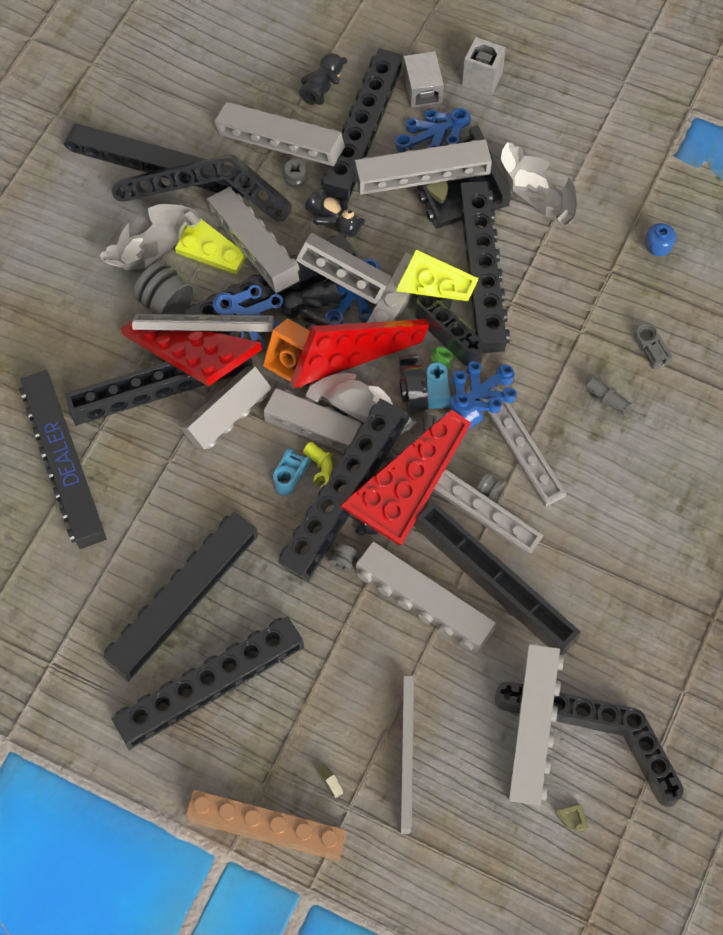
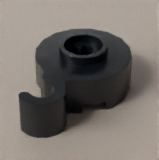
M418 355L399 356V367L402 377L399 380L402 402H406L408 413L428 410V393L426 392L424 382L426 378L423 366L418 365Z

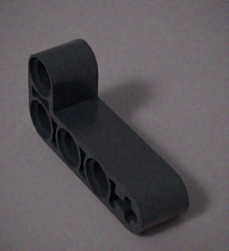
M419 295L415 308L416 319H426L430 324L428 331L465 366H468L470 361L480 363L484 344L450 310L453 299Z

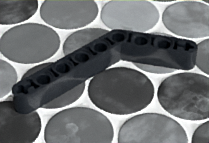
M232 154L123 178L112 187L113 197L117 201L125 202L225 179L277 222L284 221L292 211V206L288 199L237 156ZM225 161H229L233 164V171H228L225 169ZM203 166H208L212 169V176L204 174ZM182 171L190 173V181L183 178ZM161 176H167L170 180V185H164L161 181ZM241 177H249L251 180V185H244L241 181ZM141 180H144L148 183L149 190H145L141 187ZM131 186L133 187V189L129 190L127 193L125 191H121L120 189L121 187L123 189L130 188ZM263 190L267 192L268 200H262L258 195V191ZM274 198L276 201L270 207L269 204ZM282 206L284 210L281 213H278V208Z
M514 682L501 683L495 694L496 705L504 711L519 714L521 699L520 703H517L518 695H522L523 684ZM505 692L510 693L509 700L504 699ZM561 692L559 696H554V702L560 703L563 707L562 711H557L556 722L623 736L657 801L665 807H671L680 800L684 791L682 783L641 710ZM584 708L587 710L588 716H579L576 709ZM601 714H610L613 717V721H604ZM627 719H635L639 727H630ZM639 742H647L651 750L645 751L641 749ZM658 764L661 766L663 774L654 773L651 765ZM665 790H673L675 794L673 796L671 794L666 795Z

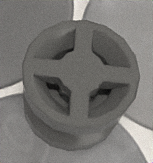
M298 159L288 161L284 167L286 183L291 187L302 186L307 179L304 162Z
M489 471L480 481L477 490L487 494L488 498L494 501L503 490L506 481L495 478L494 474Z
M336 544L334 548L335 554L330 557L329 564L339 571L351 572L353 568L352 562L357 559L358 552L348 545Z

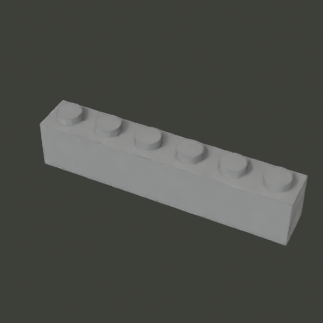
M226 102L215 119L220 136L331 166L335 165L345 147L341 132L335 129L323 128L316 124L304 123L297 119L285 118L278 114H270L259 109L244 107L240 104Z
M486 139L472 140L466 143H452L447 146L428 147L415 151L408 150L403 153L385 154L372 158L365 157L355 160V174L360 195L490 174L492 160Z
M229 187L207 198L211 215L275 293L299 281L298 271L300 268L294 258L290 259L283 245L279 246L274 234L266 230L263 221L255 217L252 208L244 204L239 193L236 194Z
M374 541L356 563V573H358L357 575L362 581L373 583L383 595L387 597L391 595L397 599L401 607L416 612L423 622L427 624L432 623L437 626L444 636L448 638L452 636L458 640L460 646L469 652L473 650L478 654L494 632L496 622Z
M528 645L509 792V801L541 806V800L546 801L548 785L543 784L544 774L550 773L551 759L547 758L548 748H553L554 732H550L551 722H556L558 707L553 706L554 696H559L561 681L556 680L557 670L563 669L564 655H560L559 648Z

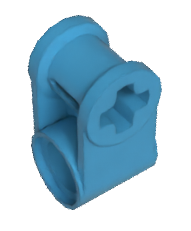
M432 363L427 368L426 392L428 393V409L450 408L448 371L442 363Z
M288 448L285 451L281 462L273 474L276 493L286 496L294 491L301 477L308 470L311 457H303L293 452L292 448ZM281 479L289 480V482L287 483H281L279 481Z

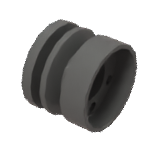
M160 261L154 263L142 273L134 287L133 295L145 308L150 309L152 314H182L190 305L194 297L195 288L193 284L183 276L178 275L177 271L172 269L167 263Z

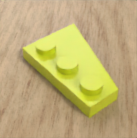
M202 219L194 228L187 225L175 247L177 254L236 275L246 258L235 244Z
M416 250L397 287V291L468 301L479 278Z

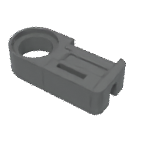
M650 324L639 326L635 335V341L641 351L646 353L653 365L652 369L656 370L670 364L672 354L656 328ZM644 331L649 332L652 335V339L644 340L641 338L640 333Z

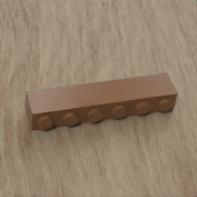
M193 790L186 813L188 821L338 862H340L346 840L345 829Z

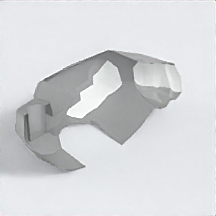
M507 142L502 150L501 163L504 175L512 191L545 217L556 216V221L566 227L573 221L577 209L576 190L571 179L568 177L566 186L562 190L556 189L544 174L550 162L538 157L525 156L520 147H515L513 143ZM528 189L535 191L541 189L548 200L531 203L525 191Z
M159 204L150 207L148 212L152 222L151 227L144 233L129 238L128 223L123 229L118 243L108 246L106 251L100 254L99 258L109 265L122 267L128 271L144 269L178 244L185 226L188 225L194 228L201 222V216L196 210L182 205ZM157 241L159 255L148 259L142 258L141 254L144 252L142 246Z
M337 373L322 378L309 386L305 394L306 398L313 400L315 403H318L323 398L331 408L334 405L364 423L369 417L371 407L377 404L380 398L393 404L382 388L355 380L357 375L351 373ZM409 417L400 435L410 431L417 423L413 417ZM385 424L379 425L376 431L382 430Z

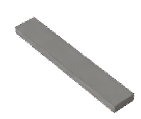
M136 314L132 321L133 330L273 332L274 317Z
M498 385L491 389L492 391H501ZM479 398V400L483 402L489 401V399ZM502 401V407L498 413L485 411L544 506L546 507L566 497V491L510 403Z
M447 469L444 470L433 489L435 493L528 556L532 554L544 536Z
M404 676L401 834H410L412 829L413 676Z

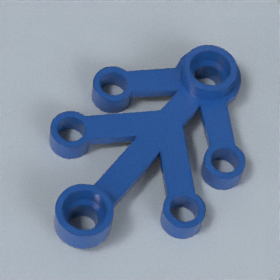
M457 108L451 114L427 110L424 113L425 121H418L415 118H410L406 121V130L408 132L415 133L419 129L426 131L413 137L407 134L397 136L395 139L396 150L399 153L405 152V147L412 150L414 145L433 137V140L428 147H440L445 131L451 128V135L446 138V146L452 144L451 142L459 144L461 129L470 124L471 116L464 108ZM437 120L445 121V122H443V123H441V124H440V123H436Z
M364 260V262L381 270L380 265L375 260ZM337 284L340 295H347L337 309H331L325 314V319L333 325L343 324L344 314L354 300L357 299L359 320L367 323L372 314L367 300ZM368 313L369 316L363 317L362 314ZM332 320H337L338 322H337V323H332L331 321H332Z
M252 285L248 290L236 295H231L227 292L219 293L213 300V307L220 315H234L235 313L237 315L263 316L259 313L270 308L280 307L283 299L280 295L274 294L269 299L247 308L238 305V303L249 298L257 299L261 296V288L258 285ZM252 288L258 289L259 294L257 296L251 295L250 290ZM273 297H278L280 300L277 306L271 302ZM221 300H227L229 306L222 308L220 306ZM274 320L273 329H275L281 323ZM240 331V332H241L240 338H243V337H244V332H243V331ZM248 331L252 341L256 339L262 341L261 347L263 349L265 341L260 337L259 332Z
M470 361L466 372L469 374L471 391L465 395L466 373L455 371L451 380L454 384L455 395L450 398V409L461 416L468 414L472 409L485 410L492 413L500 412L502 401L513 403L517 391L511 387L504 388L503 392L492 391L491 389L498 384L510 385L515 375L513 368L510 365L503 364L497 368L494 376L480 384L479 374L482 366L477 361ZM478 398L489 399V401H488V402L476 401V399H478Z

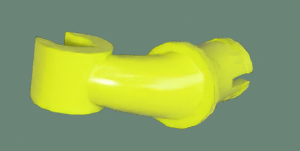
M310 442L304 448L303 453L311 457L318 464L317 467L321 469V472L315 475L313 482L317 486L320 481H325L323 485H326L333 470L332 454L324 452L314 442Z

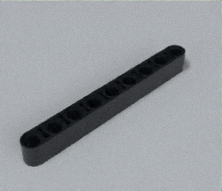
M73 124L64 141V146L71 152L145 173L206 160L81 124ZM224 164L226 170H234L233 166ZM203 166L204 174L212 176V169L208 166ZM182 171L183 178L190 181V173ZM247 176L241 177L242 183L249 186L251 183L250 178ZM225 179L195 186L217 193L230 187L236 194L239 193L242 198L245 197Z

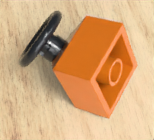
M307 309L299 310V315L309 323L305 328L287 318L273 329L263 367L288 381L292 379L311 327L333 325L323 317Z

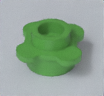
M437 347L431 350L432 356L430 361L432 363H442L447 369L451 368L450 361L453 354L447 348Z

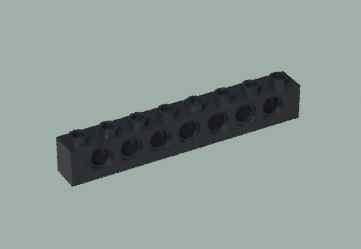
M378 48L376 56L371 57L370 70L365 72L362 89L359 88L356 94L357 102L351 106L349 112L350 119L343 125L342 138L345 147L335 165H328V173H324L322 176L321 186L326 189L329 197L339 200L345 198L349 202L357 183L355 160L365 158L369 153L401 73L403 54Z
M487 181L461 183L459 199L468 274L479 278L471 294L475 334L484 344L482 353L505 352L506 344L510 343V331L505 329L508 315L507 309H503L502 302H505L504 288L500 289L503 275L502 269L498 268L497 262H500V250L495 248L498 234L497 229H493L492 224L495 223V210L490 208V203L493 202L492 190H488ZM477 225H481V226H483L484 228H478V227H476V226H477ZM478 245H485L486 247L481 248ZM485 264V265H487V266H489V267H488V268H484V267H482V266H480V265ZM488 284L491 288H486L483 285ZM489 304L494 306V308H487L485 305ZM488 325H494L497 328L491 329Z
M343 233L331 236L326 240L356 257V252ZM292 255L290 259L294 258L296 260L298 255ZM297 262L300 268L298 271L299 281L278 293H275L271 287H266L269 284L260 273L251 275L247 280L239 284L231 285L223 292L236 295L248 290L252 285H258L262 290L259 298H249L238 303V305L247 308L269 299L274 294H278L283 298L285 294L290 292L300 293L311 284L322 282L328 278ZM252 288L250 293L253 296H257L259 291L257 288ZM213 294L198 304L190 305L183 311V314L220 315L213 307V300L218 294ZM273 297L271 302L273 305L280 303L278 297ZM221 300L220 306L227 308L228 301Z
M252 357L217 381L236 376L246 366H253ZM164 362L65 393V398L74 424L77 426L206 384L169 362Z
M381 398L377 404L371 407L369 417L364 424L359 426L354 441L346 447L343 454L344 457L333 468L327 484L323 485L319 490L318 498L314 505L307 509L305 519L294 530L293 538L289 545L281 551L278 562L285 569L309 582L350 516V513L339 507V505L376 474L407 424L409 417L403 409ZM385 424L382 430L376 431L379 425ZM372 444L370 450L363 451L365 446ZM354 465H360L356 471L351 472V468ZM342 485H347L344 491L338 492ZM334 505L331 512L325 513L328 506ZM321 525L320 531L313 534L314 528ZM308 546L307 552L300 554L301 549Z
M288 616L283 619L277 618L269 624L268 628L251 633L244 642L230 645L225 653L218 657L217 655L209 657L205 660L204 665L197 669L191 668L187 670L175 682H166L156 693L142 696L138 699L137 704L130 708H121L111 720L128 750H131L304 648L303 639ZM273 638L280 641L276 646L267 645V642ZM250 651L258 653V656L254 659L245 657ZM227 664L236 665L235 670L232 672L223 670ZM207 676L215 678L209 685L201 683ZM184 689L192 690V694L187 698L179 696ZM169 702L170 706L167 710L160 711L157 709L160 703ZM140 715L148 716L143 724L135 723L136 718Z

